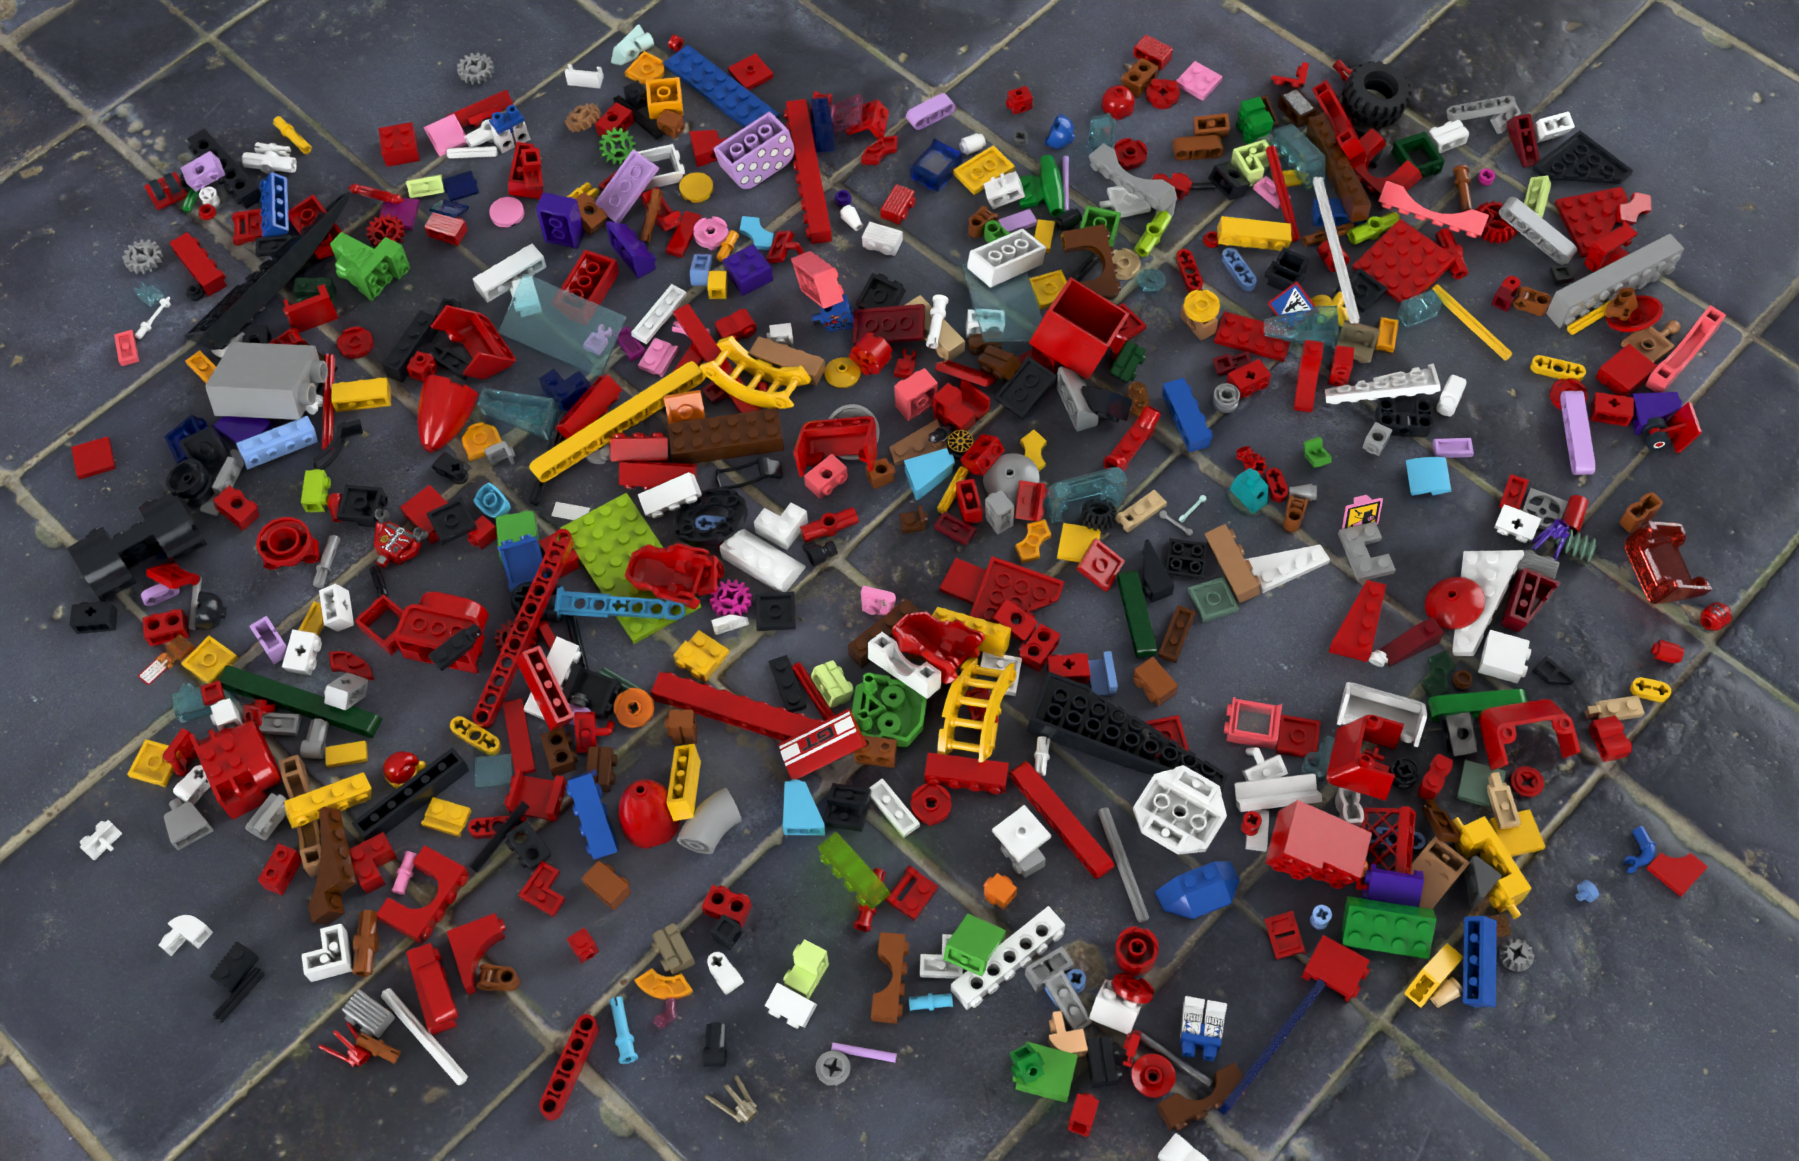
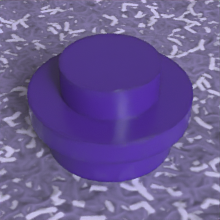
M840 190L836 193L834 201L838 206L845 207L851 203L852 197L848 191Z

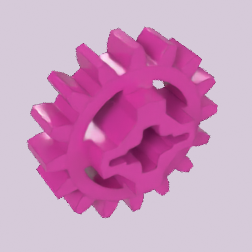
M727 579L726 584L720 581L721 586H717V592L710 594V605H712L713 612L716 611L718 617L722 614L724 616H742V612L748 613L747 607L752 606L750 588H745L744 582L739 585L738 579H735L734 583Z

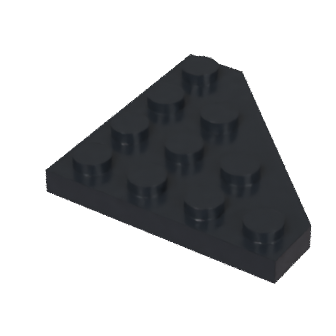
M1578 131L1534 164L1532 168L1540 176L1548 175L1550 180L1613 184L1622 183L1633 172L1631 168L1582 131Z

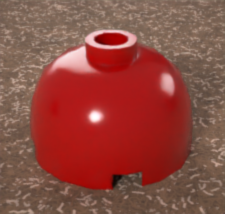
M1112 86L1103 94L1101 109L1111 119L1120 120L1127 115L1129 117L1134 111V95L1125 86Z

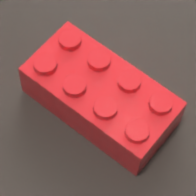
M811 251L791 258L800 289L804 294L823 309L843 301L842 294L844 292L842 286L838 284L837 278L839 276L835 267L833 268L824 259L819 258L818 255Z

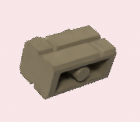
M675 923L652 934L654 941L651 942V945L656 954L661 953L663 959L660 962L665 972L670 970L672 976H675L695 965L694 959Z

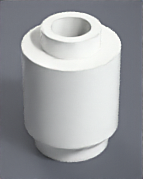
M977 133L962 138L961 143H959L961 152L966 155L980 151L986 146L984 136Z

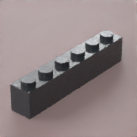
M453 747L352 822V825L364 841L382 832L387 834L433 797L466 774L469 769L465 761Z

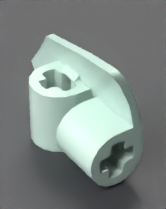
M638 24L614 47L611 64H626L636 59L640 52L653 47L654 41L650 33H644Z

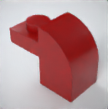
M539 148L521 149L525 189H543Z

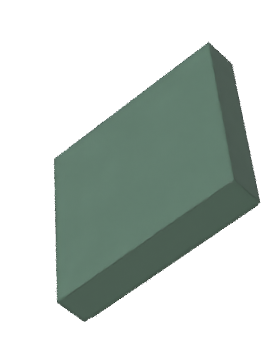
M1224 576L1188 587L1187 591L1202 623L1239 612V607Z
M1465 760L1456 799L1492 808L1487 792V785H1489L1488 777L1490 773L1499 772L1502 783H1504L1506 771L1501 769L1491 771L1490 766Z

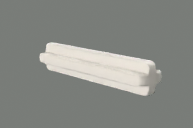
M496 146L447 149L449 159L494 157L498 155Z

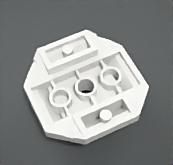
M1184 765L1154 774L1133 807L1141 833L1176 854L1206 852L1227 817L1220 786ZM1175 812H1181L1184 816L1178 817L1175 815Z

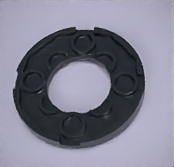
M728 488L701 491L702 496L698 497L696 502L680 505V508L676 510L673 516L672 523L677 537L682 542L693 547L716 546L742 529L748 516L746 502L743 497L738 495L737 491ZM714 506L727 509L728 517L725 518V521L718 523L714 529L710 527L708 530H700V528L694 527L693 521L702 510Z

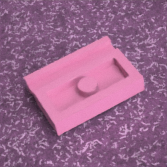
M654 338L638 364L639 369L663 377L679 350L678 346H672L671 343Z

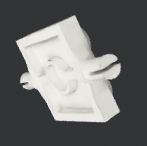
M1122 186L1107 188L1109 200L1099 202L1101 209L1111 207L1114 211L1121 212V218L1148 213L1151 210L1149 203L1141 201L1136 195L1130 194Z

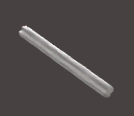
M1107 807L1101 808L1098 811V815L1137 921L1139 923L1146 922L1149 919V915L1110 810Z

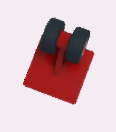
M176 172L167 173L162 178L154 179L144 186L157 210L186 198L188 192L180 187L181 180Z
M1687 402L1666 422L1668 428H1666L1662 418L1655 417L1648 419V423L1642 429L1643 434L1648 436L1646 438L1648 449H1663L1672 440L1676 453H1681L1702 433L1691 402Z

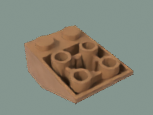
M1436 836L1412 863L1411 874H1414V870L1423 871L1424 875L1420 908L1433 909L1470 864L1469 861L1443 841H1439Z

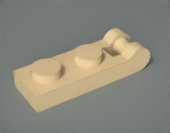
M1153 490L1125 511L1119 512L1115 517V521L1118 524L1121 523L1123 529L1128 533L1166 507L1167 502Z

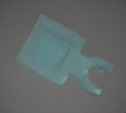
M143 282L140 283L142 288H133L139 299L150 307L164 297L162 291L153 285L147 288Z

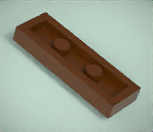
M1177 605L1159 650V658L1177 663L1196 611Z

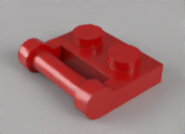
M262 208L232 214L234 245L240 246L245 242L255 241V238L262 237V216L260 215ZM245 220V234H242L241 222Z
M172 562L146 569L147 577L167 586L169 589H178L187 584L197 585L200 582L199 575L189 573L180 568L178 564Z
M184 728L179 731L163 753V759L172 765L178 777L187 775V767L198 756L189 737L191 733ZM176 753L181 757L180 761L177 759Z
M908 865L903 877L891 893H887L884 900L915 921L939 889V886ZM911 878L914 879L916 882L901 902L897 900V897Z

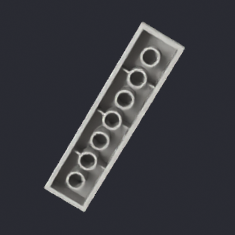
M1668 234L1555 292L1546 314L1559 329L1566 325L1568 326L1604 303L1612 301L1621 289L1627 287L1634 290L1642 289L1647 283L1655 282L1665 274H1671L1676 268V263L1681 259L1684 247L1671 234Z

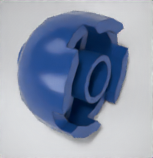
M1059 113V116L1057 115L1050 127V136H1046L1044 144L1054 149H1061L1068 143L1071 144L1075 138L1073 122L1065 115Z

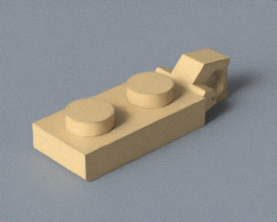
M1639 696L1595 702L1593 706H1588L1586 711H1584L1587 719L1597 717L1601 719L1615 715L1618 720L1643 717L1645 714Z
M1499 772L1490 773L1487 792L1498 829L1519 827L1521 822L1510 786H1507L1506 782L1502 783Z

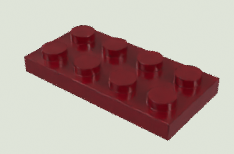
M924 304L854 310V345L868 332L874 333L873 336L876 338L882 337L887 343L924 340Z

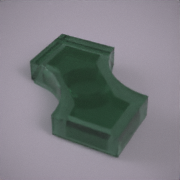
M1445 650L1428 658L1430 675L1421 682V685L1429 698L1445 695L1450 691L1447 677L1451 671L1455 670L1456 665Z

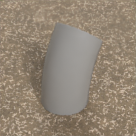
M726 787L714 792L695 808L694 817L686 820L679 833L677 842L680 845L697 853L712 854L720 839L731 828L742 822L738 808Z

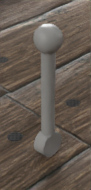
M1160 511V518H1166L1185 531L1188 536L1193 534L1192 529H1187L1167 515L1166 511Z

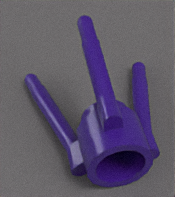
M1557 518L1532 541V544L1538 541L1533 549L1536 550L1550 536L1555 539L1562 537L1553 556L1556 561L1565 540L1570 535L1567 532L1569 526Z

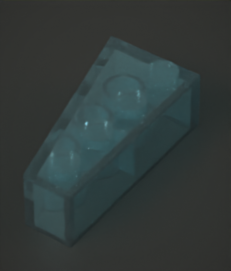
M482 388L478 402L484 415L548 441L550 440L558 410L554 398Z

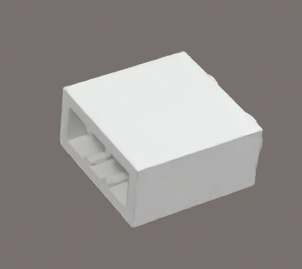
M1490 630L1485 639L1478 673L1518 684L1520 678L1525 677L1528 666H1525V661L1529 660L1531 649L1528 648L1530 641Z

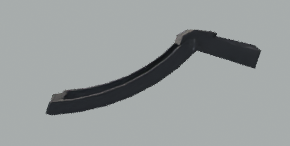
M360 419L347 423L344 421L338 425L337 432L331 443L324 451L313 458L314 469L324 470L341 452L346 438L363 433ZM340 437V443L334 454L322 466L317 468L316 462L334 447Z
M768 457L758 458L744 465L717 469L715 471V480L718 488L728 489L747 486L768 477L776 479L783 477L781 461L770 460ZM758 463L759 477L740 484L721 486L719 473L740 470Z

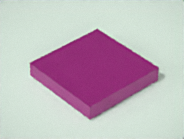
M402 198L404 202L400 204L383 201L380 215L383 214L384 217L387 214H390L391 217L396 215L398 219H401L406 230H413L420 204L419 199Z

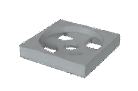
M1531 488L1522 511L1526 513L1530 511L1536 517L1542 518L1538 528L1545 530L1552 523L1543 524V521L1547 518L1551 520L1562 519L1568 501ZM1534 498L1543 500L1539 506L1529 502ZM1550 503L1558 506L1559 514L1550 511ZM1544 509L1546 514H1540L1539 510Z

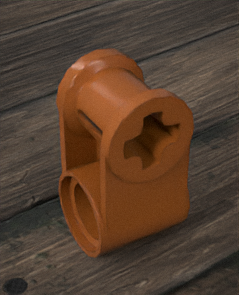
M985 205L982 206L969 218V236L972 238L982 237L985 224L990 220L998 222L999 215L989 211Z
M1522 286L1518 289V296L1514 299L1513 306L1518 310L1526 311L1536 316H1544L1549 308L1551 297L1547 293Z
M1630 287L1621 289L1614 299L1608 303L1605 311L1606 317H1617L1620 320L1626 321L1638 307L1635 290Z
M1290 494L1283 527L1287 531L1296 532L1299 530L1309 499H1299Z
M492 964L480 965L481 976L480 981L476 984L477 988L487 991H514L519 987L520 977L512 967L495 966ZM513 976L509 982H504L506 977Z

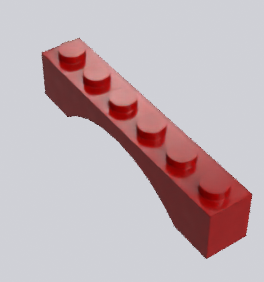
M1326 79L1312 90L1333 127L1340 147L1348 159L1351 160L1365 151L1336 92Z

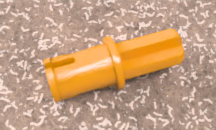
M729 231L727 238L721 243V249L716 256L719 262H723V259L728 257L730 252L734 250V245L739 238V234L736 231Z

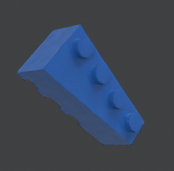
M596 769L572 776L567 781L568 785H566L568 796H572L575 803L572 805L576 817L579 816L581 824H579L582 836H586L588 842L585 844L589 856L592 855L594 860L616 853L619 850L612 823L607 820L609 818L607 806L604 802L601 803L600 800L603 798L601 786L595 783L594 777L597 776Z

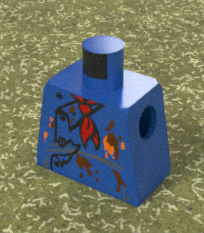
M847 294L842 295L843 301L825 309L820 306L821 313L812 315L814 326L824 323L828 332L853 329L854 313Z

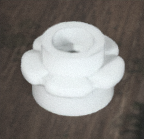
M1375 650V652H1371L1369 662L1378 667H1383L1388 662V659L1384 652Z

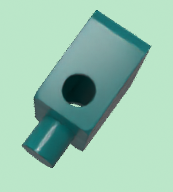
M1252 468L1238 475L1229 489L1252 514L1268 503V485L1260 477L1259 472Z

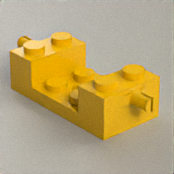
M1484 816L1465 826L1459 817L1453 819L1452 823L1460 834L1458 843H1455L1457 852L1462 854L1465 859L1480 853L1481 859L1502 875L1488 894L1491 905L1499 913L1508 910L1513 919L1520 917L1521 913L1516 905L1522 903L1532 888L1486 817Z

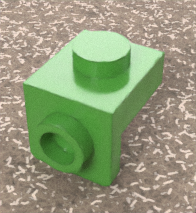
M1321 437L1304 441V457L1314 468L1332 463L1331 455L1323 448Z

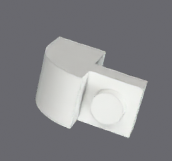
M178 916L168 923L172 930L164 935L159 946L172 956L186 940L199 949L213 932L194 916Z

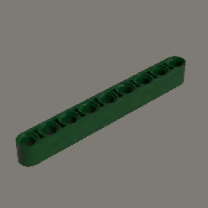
M229 665L224 667L217 681L220 680L223 689L253 700L266 699L267 703H274L275 707L311 719H322L327 721L329 725L368 738H374L382 722V718L372 712L354 706L343 710L325 704V697Z

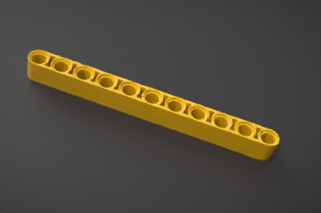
M690 361L533 460L529 469L540 482L549 481L607 444L609 436H614V433H623L622 431L627 430L629 427H634L640 421L645 420L665 407L664 396L688 392L705 380L706 375L695 362Z

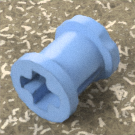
M1325 905L1316 906L1309 919L1311 926L1317 930L1325 929L1331 920L1332 912Z

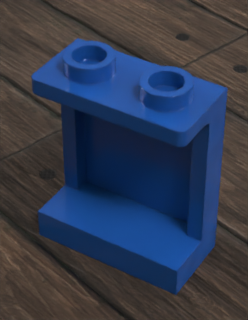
M531 534L520 537L521 541L513 542L510 539L501 542L502 546L497 547L501 554L510 592L524 582H533L543 560L537 536L532 537ZM547 572L544 574V578H548Z

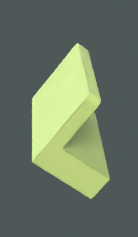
M442 174L406 181L410 199L445 192Z

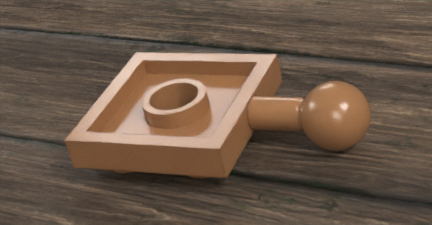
M1670 320L1661 332H1658L1652 326L1642 331L1634 332L1622 341L1621 346L1624 348L1626 345L1631 344L1653 363H1656L1674 349L1675 346L1665 337L1669 334L1678 333L1680 331V323L1676 320ZM1644 344H1650L1652 348H1647Z

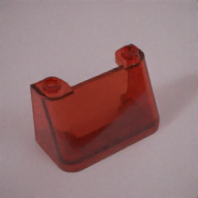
M1648 521L1625 541V550L1646 597L1652 604H1665L1700 597L1712 590L1705 577H1695L1692 579L1678 549L1686 540L1685 530L1680 523Z

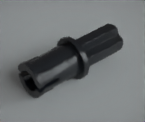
M947 424L944 427L936 428L934 432L929 434V442L945 441L955 431V428L950 430L954 426Z

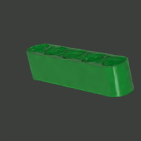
M1523 689L1439 695L1427 700L1432 721H1440V715L1459 711H1469L1474 719L1478 718L1479 714L1488 708L1527 702Z

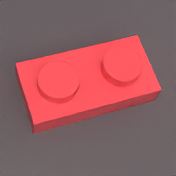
M129 330L114 334L120 365L125 366L140 362L134 332Z

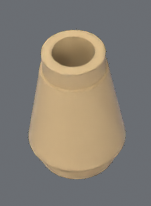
M1453 977L1449 980L1445 979L1433 996L1430 997V1000L1439 1008L1460 997L1463 988Z

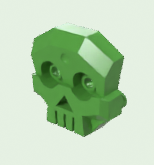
M866 673L863 675V682L856 685L852 714L863 736L897 740L898 747H908L924 729L927 699L899 679H891L887 675ZM891 696H895L896 699H893V700H892V699H890V697H891ZM887 723L893 724L890 727L886 726Z

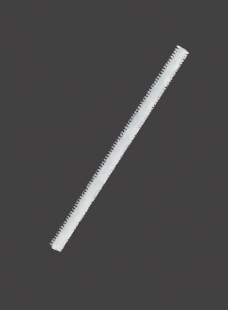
M1314 177V189L1349 322L1357 324L1359 323L1358 319H1360L1359 312H1357L1355 297L1352 292L1353 290H1351L1352 286L1344 263V256L1340 247L1322 177Z

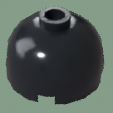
M199 591L197 599L199 603L195 615V630L215 629L219 626L221 619L226 618L227 607H223L222 600L214 593Z

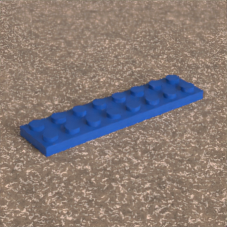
M689 45L664 62V67L679 77L680 80L743 128L769 111L777 119L780 118L778 112Z

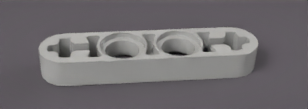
M1503 96L1454 105L1447 109V119L1454 122L1456 120L1461 121L1510 112L1515 109L1516 103L1513 96Z

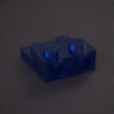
M191 414L164 436L177 464L188 459L178 441L206 428L208 424L203 418H198Z

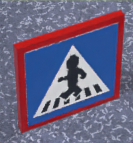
M1298 282L1292 284L1267 303L1284 327L1293 329L1318 311Z

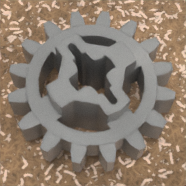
M479 52L476 55L471 53L470 57L465 55V60L460 59L461 64H457V71L461 80H465L466 83L471 81L472 85L475 82L481 84L482 80L487 82L486 78H491V74L494 73V65L491 58L486 57V54L480 56Z
M141 239L140 243L134 241V245H128L129 250H124L125 255L122 256L125 266L130 272L135 271L136 274L140 271L145 274L146 270L152 272V268H158L157 263H162L160 258H163L160 246L155 241L151 243L150 239L146 242Z

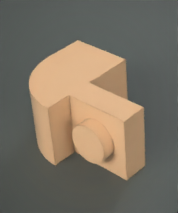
M1053 1012L1052 1020H1049V1027L1051 1033L1055 1034L1048 1036L1050 1048L1078 1055V1057L1087 1056L1088 1049L1083 1029L1066 1032L1062 1012Z

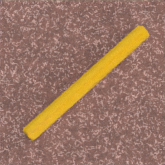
M1437 284L1432 288L1431 293L1503 360L1507 361L1511 358L1513 353L1440 285Z

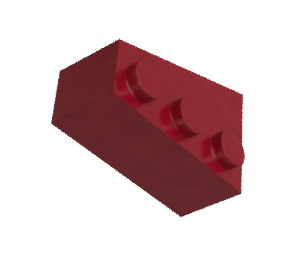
M1524 567L1514 578L1500 625L1519 633L1560 585V582Z

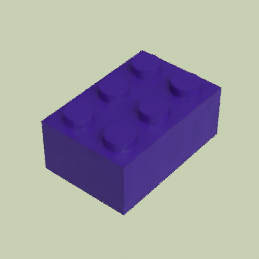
M543 192L536 211L545 242L578 249L585 232L577 199Z

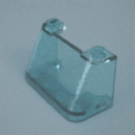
M1112 467L1053 483L1047 487V495L1044 499L1052 523L1062 520V512L1068 510L1066 502L1101 494L1103 500H1112L1115 507L1124 505L1128 480L1121 468Z

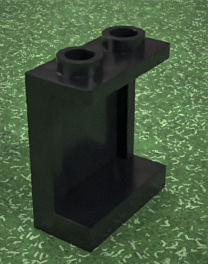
M574 663L562 692L569 704L571 701L569 697L571 695H575V693L586 695V699L589 701L586 704V708L591 712H595V715L608 719V716L614 711L615 699L622 691V682L616 678H610Z

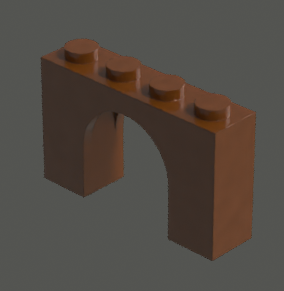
M1105 224L1063 231L1061 241L1064 253L1088 250L1094 252L1102 262V274L1098 278L1080 283L1105 299L1116 298L1119 291H1121V285L1116 279L1117 266L1113 264L1112 257L1114 252L1112 246H1109L1110 233L1106 229Z

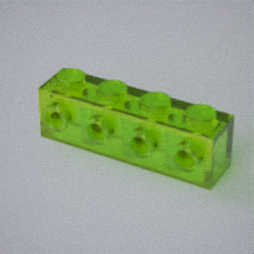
M837 832L833 833L817 847L821 853L819 856L821 861L826 866L830 864L833 867L831 871L837 879L841 877L844 879L843 885L850 893L854 891L857 894L855 898L862 906L867 905L872 910L890 895L885 884Z

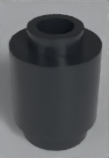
M1077 208L1069 209L1056 216L1055 224L1059 230L1067 231L1079 225L1082 221V215Z

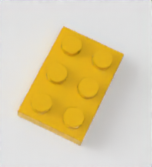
M993 145L953 169V175L973 195H976L985 189L984 183L991 181L992 177L997 179L1001 177L1000 174L1002 173L1004 175L1015 171V166Z

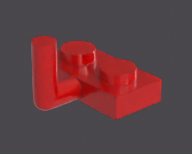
M791 230L776 233L766 257L768 263L784 262L790 249H795L798 255L806 253L798 242H792L794 234Z
M575 712L574 725L577 753H587L588 747H598L597 736L611 735L615 723L608 721L605 728H596L595 712Z

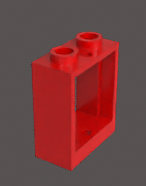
M383 594L366 611L360 613L355 622L365 635L392 656L399 649L393 637L395 631L383 640L368 628L387 610L401 619L403 610Z

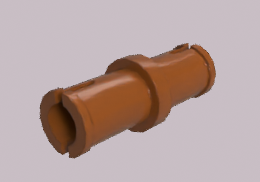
M364 1032L360 1034L355 1044L372 1052L373 1056H380L393 1064L396 1063L401 1054L400 1050L384 1044V1040L380 1039L378 1041L364 1034Z

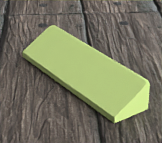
M1548 175L1530 178L1524 204L1541 218H1543L1551 188Z

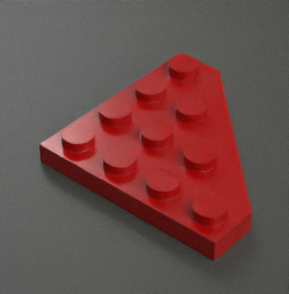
M1623 187L1556 199L1555 206L1581 258L1587 257L1594 240L1596 241L1610 233L1616 224V207L1619 204H1627L1629 200Z
M991 556L970 616L992 622L989 619L1005 599L1016 601L1020 605L1019 608L1021 610L1032 613L1057 602L1065 581ZM1011 615V621L1018 619L1017 615Z

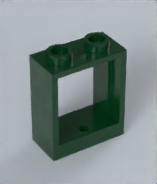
M1425 131L1394 141L1391 151L1401 167L1407 160L1414 165L1407 153L1423 148L1431 162L1415 166L1422 175L1420 180L1441 173L1445 162Z

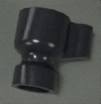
M814 541L802 545L812 566L824 563L828 556L838 555L833 541L825 543L824 546L817 545Z

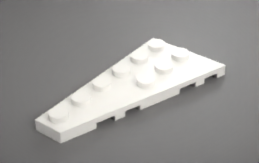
M1433 363L1423 370L1417 367L1412 368L1410 373L1396 372L1375 377L1372 382L1368 383L1362 380L1358 381L1355 386L1345 384L1325 389L1326 403L1339 404L1344 401L1358 402L1362 399L1377 400L1381 397L1396 398L1400 395L1434 394L1440 391V382Z
M1523 550L1463 552L1461 577L1473 580L1482 588L1485 596V608L1482 615L1473 624L1461 629H1455L1452 651L1454 656L1475 655L1484 637L1483 633L1487 625H1490L1492 615L1498 609L1509 586V581L1512 575L1515 574L1519 561L1524 556Z

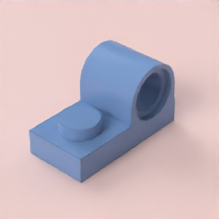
M694 254L690 268L691 286H708L712 255Z

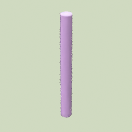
M1068 156L1062 157L1064 212L1069 210Z

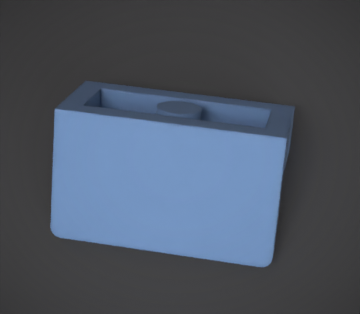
M1111 651L1103 652L1102 659L1088 661L1092 692L1099 696L1116 695L1118 688Z

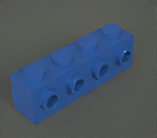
M270 172L260 183L262 237L282 236L289 232L287 178Z
M1184 378L1163 383L1161 394L1188 452L1210 447L1213 434L1211 429L1207 428L1204 414L1199 411L1197 399H1194L1192 396L1191 386L1186 383Z
M1486 916L1464 917L1463 1003L1476 1008L1496 1007L1497 921Z

